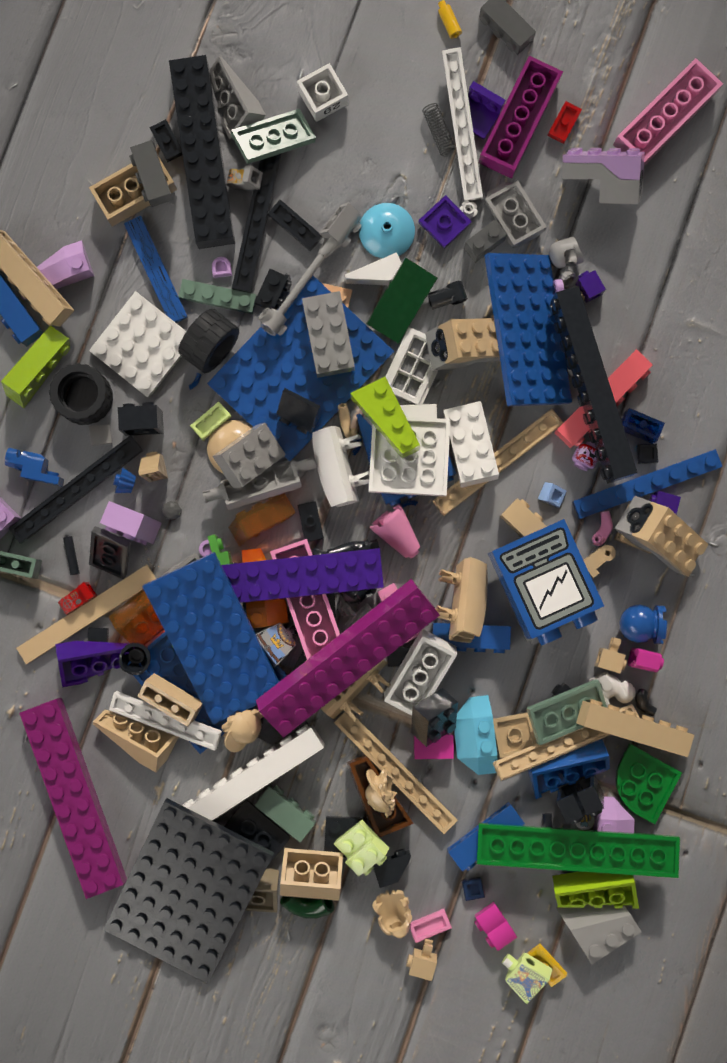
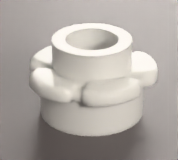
M464 201L459 208L469 219L475 217L478 213L477 205L474 202Z

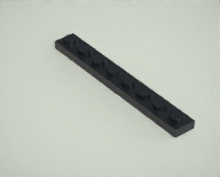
M281 154L262 159L259 162L258 170L263 173L260 189H254L232 284L233 290L247 293L252 291Z
M131 435L8 529L19 544L24 543L143 452L142 448Z

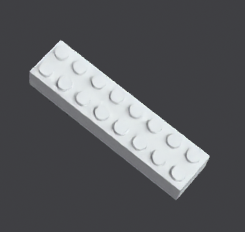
M306 724L297 730V735L293 738L291 735L281 740L279 747H270L264 751L262 758L259 759L258 756L253 758L246 764L247 767L245 769L239 767L229 775L231 778L228 780L225 777L213 785L214 789L211 791L209 788L205 789L196 796L197 800L193 801V799H190L182 806L212 821L322 750L325 743L313 725L308 727Z

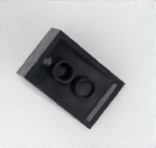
M284 388L276 413L277 417L280 418L279 421L287 426L290 423L297 426L296 430L305 435L307 432L312 434L322 414L320 405Z

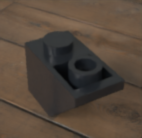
M396 850L394 855L388 856L380 866L377 863L373 865L379 888L399 882L411 858L410 850Z

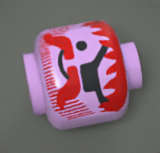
M587 441L586 444L581 443L576 448L572 456L575 467L583 471L594 469L597 463L594 443Z

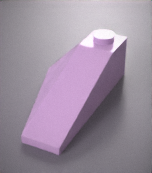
M82 240L62 247L37 266L55 289L94 276Z

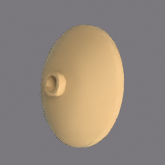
M230 420L223 423L210 435L207 444L208 457L212 465L222 474L224 473L212 456L253 428L249 423L241 420Z

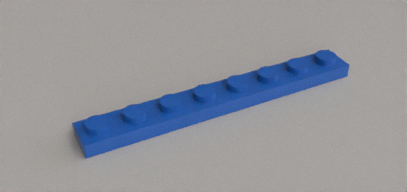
M715 449L573 501V505L578 518L582 519L631 501L634 496H645L723 466Z

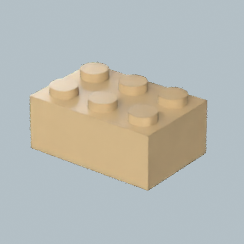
M284 848L280 896L339 901L343 853Z

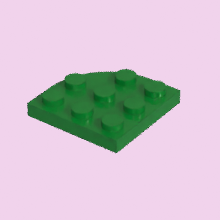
M629 744L616 770L617 791L623 803L632 812L656 824L682 772Z

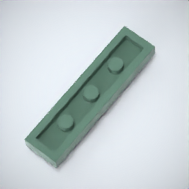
M182 279L178 297L182 300L253 314L254 302L257 296L252 293Z

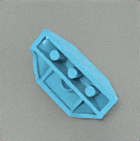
M489 696L469 697L457 713L456 728L454 730L457 759L478 775L497 773L492 764L494 761H497V748Z

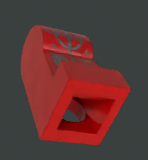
M83 582L71 591L70 594L60 599L58 604L64 613L69 615L98 595L89 582Z

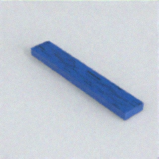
M139 216L125 222V228L165 314L175 323L188 318L142 217Z

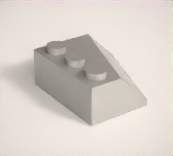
M585 905L584 908H556L591 964H594L641 933L640 928L624 905L623 908H614V905H603L602 908H594L591 905Z

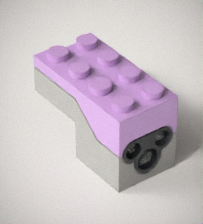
M571 148L567 154L563 155L562 179H600L599 203L639 204L641 201L645 152H640V148H629L627 152H621V148H609L607 151H602V148H590L588 151H582L583 148Z

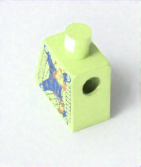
M508 953L502 960V964L509 969L505 978L506 982L526 1004L550 980L553 969L527 953H523L518 960Z

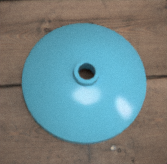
M392 203L375 205L363 215L360 221V241L363 247L375 257L385 258L396 252L398 256H401L413 243L415 236L413 219L399 205ZM388 224L391 227L389 229H385L384 225Z

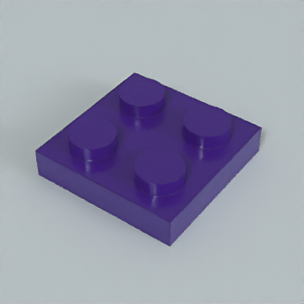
M446 195L418 221L444 249L472 222Z

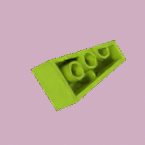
M49 326L1 380L6 396L25 408L61 358L69 352V338L54 327Z
M386 376L350 393L351 400L361 409L362 413L373 423L375 428L386 438L387 442L402 459L420 450V444Z
M579 871L552 876L558 907L584 908L585 905H591L594 908H602L603 905H614V908H623V905H631L632 909H639L633 875Z

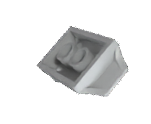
M518 180L514 183L504 182L486 192L485 201L498 223L507 233V242L513 248L526 244L546 230L547 226Z

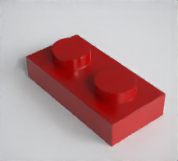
M565 101L547 136L564 144L582 109Z

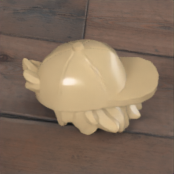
M259 710L236 711L235 715L227 718V722L222 725V730L224 732L223 737H225L224 745L229 751L239 752L247 744L257 739L261 731L260 719L264 717Z
M372 769L367 770L366 775L370 783L365 791L367 803L374 810L385 813V816L388 817L392 815L395 807L394 798L397 795V792L391 791L392 776L385 769L378 776Z

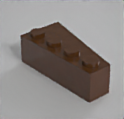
M366 755L347 762L370 826L379 838L414 824L396 797L394 798V810L392 815L388 817L385 816V813L374 810L367 803L365 791L370 784L366 775L367 770L372 769L377 776L380 774Z

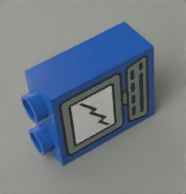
M565 519L488 553L526 639L537 637L540 645H545L562 637L559 627L573 621L576 629H580L598 620L595 610L604 607V604Z

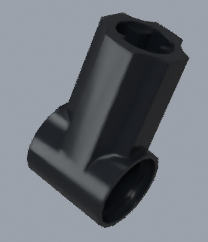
M462 281L452 282L445 288L430 292L427 295L432 310L449 304L457 305L468 299Z

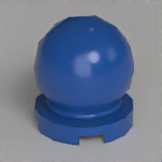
M640 604L627 608L622 613L619 621L623 636L637 643L647 642L652 638L654 644H663L662 639L666 638L667 620H663V613H666L665 606L656 605L653 611L649 607Z

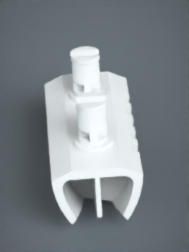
M336 426L326 427L313 432L312 440L316 466L325 495L331 507H342L359 502L356 487L369 483V479H362L369 476L370 472L352 475L347 450L362 446V442H354L361 437L357 434L343 439L341 429Z

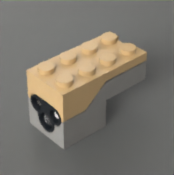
M494 318L451 319L425 333L432 370L463 369L476 362L500 361Z
M634 496L615 527L633 545L653 553L671 570L688 577L696 566V559L705 552L709 545L669 507Z

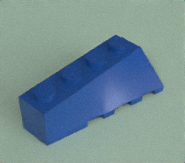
M600 739L528 770L535 799L541 798V794L547 791L551 793L558 791V787L569 783V785L575 784L583 776L587 779L609 770L610 759L604 742Z

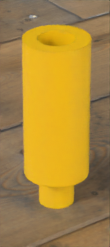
M442 0L438 3L440 7L438 13L450 39L457 38L462 34V30L451 6L446 4L445 0Z

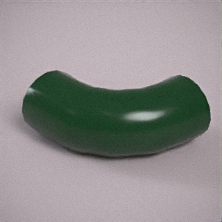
M282 896L280 904L293 915L305 919H318L333 913L335 910L333 900Z

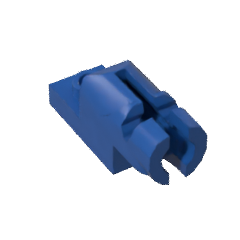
M7 449L5 465L21 471L20 477L63 486L64 479L58 477L59 473L47 472L49 460L43 455L23 451L21 454V451L18 449Z

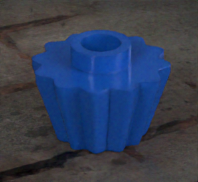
M122 468L120 475L116 474L113 485H116L115 493H131L136 476Z

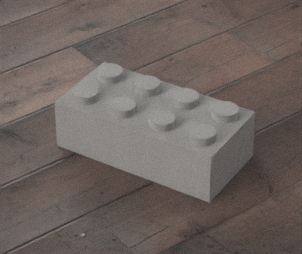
M340 291L302 298L317 378L355 371Z

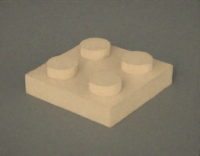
M528 712L493 719L495 739L500 758L537 744Z

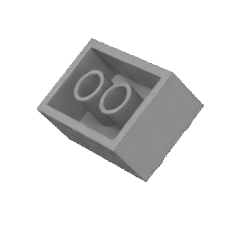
M266 423L255 425L212 457L234 489L249 483L286 454Z

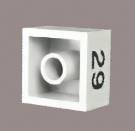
M330 63L297 81L298 92L316 122L348 105V94Z

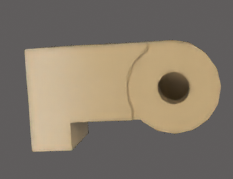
M601 546L584 559L591 578L599 574L597 571L598 567L615 558L616 551L613 546Z

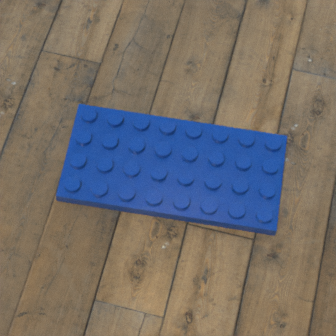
M487 253L484 257L507 406L572 403L565 352L562 351L560 345L562 339L560 333L557 334L555 330V317L549 311V304L555 295L550 256Z
M215 552L142 586L212 724L235 715L236 711L242 712L257 705L256 700L279 683Z

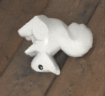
M608 672L589 679V682L595 679L600 681L607 707L610 704L609 699L613 696L621 703H628L635 697L636 690L631 683L627 681L621 683L616 676Z

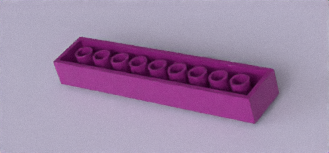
M410 579L256 700L259 712L285 737L438 618L440 614L416 583Z
M62 697L20 712V717L85 898L88 899L124 885L127 877Z

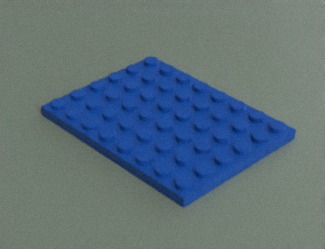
M313 275L284 314L287 319L284 324L287 326L286 331L280 336L278 334L272 336L260 327L207 383L251 426L254 427L255 425L266 423L286 454L284 457L289 461L294 459L312 440V434L307 432L305 435L296 430L297 426L291 423L287 426L279 421L280 418L277 417L276 413L284 388L320 405L322 414L313 430L315 432L322 429L338 412V405L347 403L351 399L350 393L360 389L394 353V350L343 304L355 371L317 378L302 298L331 292Z

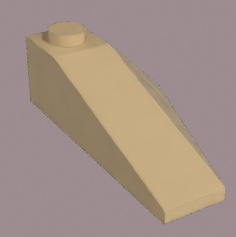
M104 710L93 721L94 726L125 752L154 772H157L168 760L179 738L109 710Z

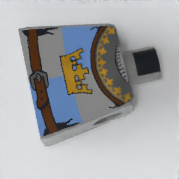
M278 623L256 634L273 669L297 645L293 639L298 635L294 625L285 629L281 623Z

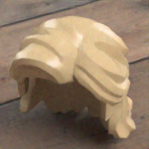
M386 890L385 893H381L380 896L378 895L372 904L375 912L379 915L378 924L386 935L403 938L409 932L412 921L411 910L408 906L409 899L404 896L402 890H392L391 894Z

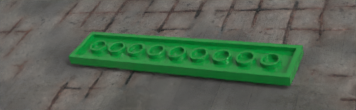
M489 823L478 824L477 864L679 878V836Z

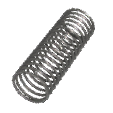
M431 103L425 106L422 112L440 155H448L456 147L451 135H449L448 127H446L438 104Z

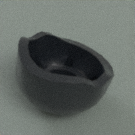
M141 643L127 644L122 649L119 657L121 669L131 675L144 673L150 664V651Z

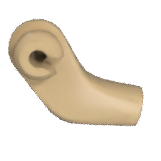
M339 404V419L345 437L349 438L357 435V429L351 428V416L347 404Z

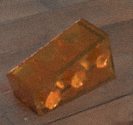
M285 493L269 497V501L264 504L258 502L251 507L252 510L248 512L243 510L235 515L236 518L228 528L239 547L244 545L247 540L260 536L262 532L274 528L296 513Z

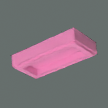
M445 909L412 921L410 925L415 943L452 929Z

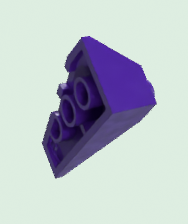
M70 641L55 644L62 688L88 682V678L95 675L102 676L105 674L104 671L111 668H121L119 665L120 653L130 643Z

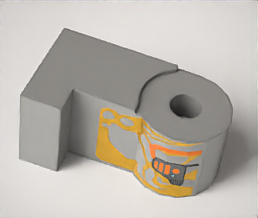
M252 165L245 166L244 169L232 168L229 170L226 185L236 190L260 189L263 173ZM254 176L256 177L255 183L251 181V178Z

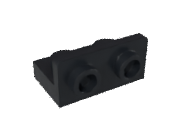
M269 269L254 303L265 309L277 310L284 302L282 297L285 291L288 292L292 285L290 275L287 273L284 275Z

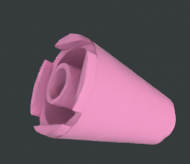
M398 504L392 507L394 511L388 512L387 510L372 523L373 526H370V529L403 557H410L411 559L419 553L420 545L403 507Z

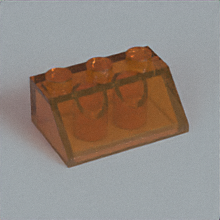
M144 589L109 616L115 630L129 643L136 642L145 645L164 630Z

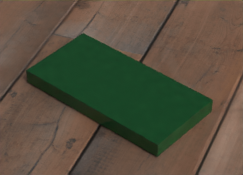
M405 257L366 324L399 344L438 277Z

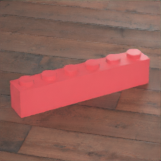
M637 349L608 377L616 406L625 399L623 395L627 391L631 393L638 386L636 382L640 378L644 380L651 373L649 369L653 364ZM583 406L579 407L554 432L569 448H572L574 445L578 447L585 440L583 436L587 432H591L589 425H586L583 419V414H585Z

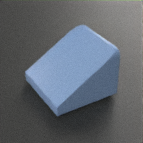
M545 482L538 499L560 508L567 491L553 483Z

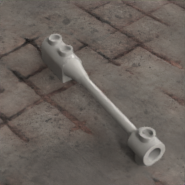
M350 203L341 204L319 234L325 240L318 252V256L279 309L266 308L259 315L260 326L270 335L276 336L278 334L280 336L286 331L287 326L284 324L287 319L284 314L323 260L341 246L343 248L346 247L351 241L348 237L351 232L356 233L361 228L359 223L361 215Z

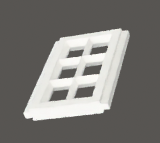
M408 327L386 374V378L395 396L414 405H421L425 401L438 370H432L431 362L422 358L427 346L426 335ZM415 338L424 342L419 355L409 352ZM407 355L416 359L410 373L401 370ZM420 361L429 365L423 379L414 375ZM398 373L408 377L402 391L392 387ZM411 379L421 383L415 397L406 393Z

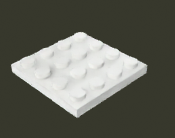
M135 291L89 351L146 397L150 398L182 357L178 352V348L186 331Z
M406 417L420 444V450L403 459L372 424L369 493L447 496L450 419Z

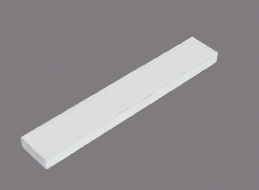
M118 691L113 694L109 708L110 711L215 751L217 749L222 734L221 730L195 720L187 727L145 701Z

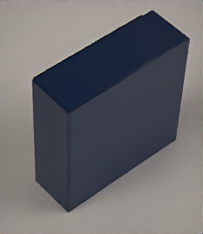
M481 877L461 880L465 901L485 898Z

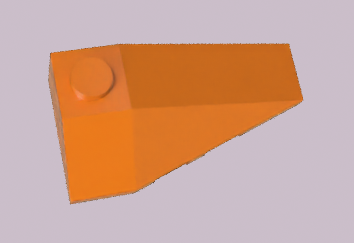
M261 548L242 550L243 563L266 560ZM285 598L246 602L247 618L252 628L268 627L278 623L289 622Z

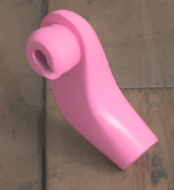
M610 511L600 513L601 526L592 537V543L595 546H602L613 530Z

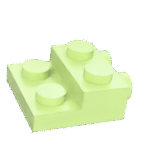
M363 820L354 825L334 843L347 857L345 863L358 877L362 874L367 876L374 869L373 865L376 863L380 866L387 859L386 854L389 850V847Z

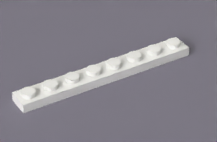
M461 47L443 50L442 54L464 201L483 199Z

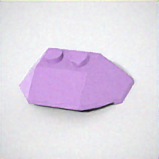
M604 796V809H602L600 814L594 816L593 830L634 833L635 819L614 797Z

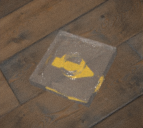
M160 528L154 544L146 543L141 563L166 570L171 569L182 561L188 535Z

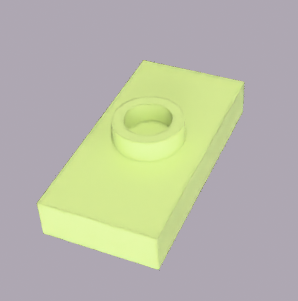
M218 401L191 424L190 427L204 441L232 416Z

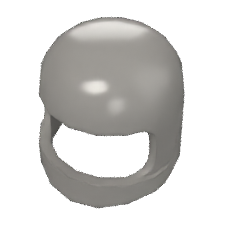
M574 237L554 242L550 246V260L557 268H565V264L568 263L578 265L584 262L583 254Z

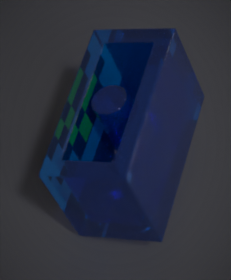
M631 408L624 412L621 419L625 433L652 444L658 441L665 424Z

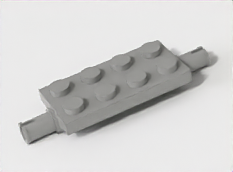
M313 456L298 462L294 461V459L291 461L286 460L271 465L240 488L233 489L228 479L223 480L219 487L202 491L205 503L222 498L225 499L228 510L239 508L302 487L299 479L300 473L316 469Z

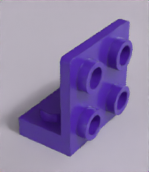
M473 81L468 92L473 133L479 138L485 139L501 114L506 100Z

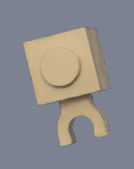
M611 637L608 649L599 648L595 667L619 674L621 670L624 671L627 663L626 655L618 653L621 639Z
M425 938L423 949L414 948L412 955H408L406 966L409 967V975L432 981L437 965V954L431 953L433 940Z

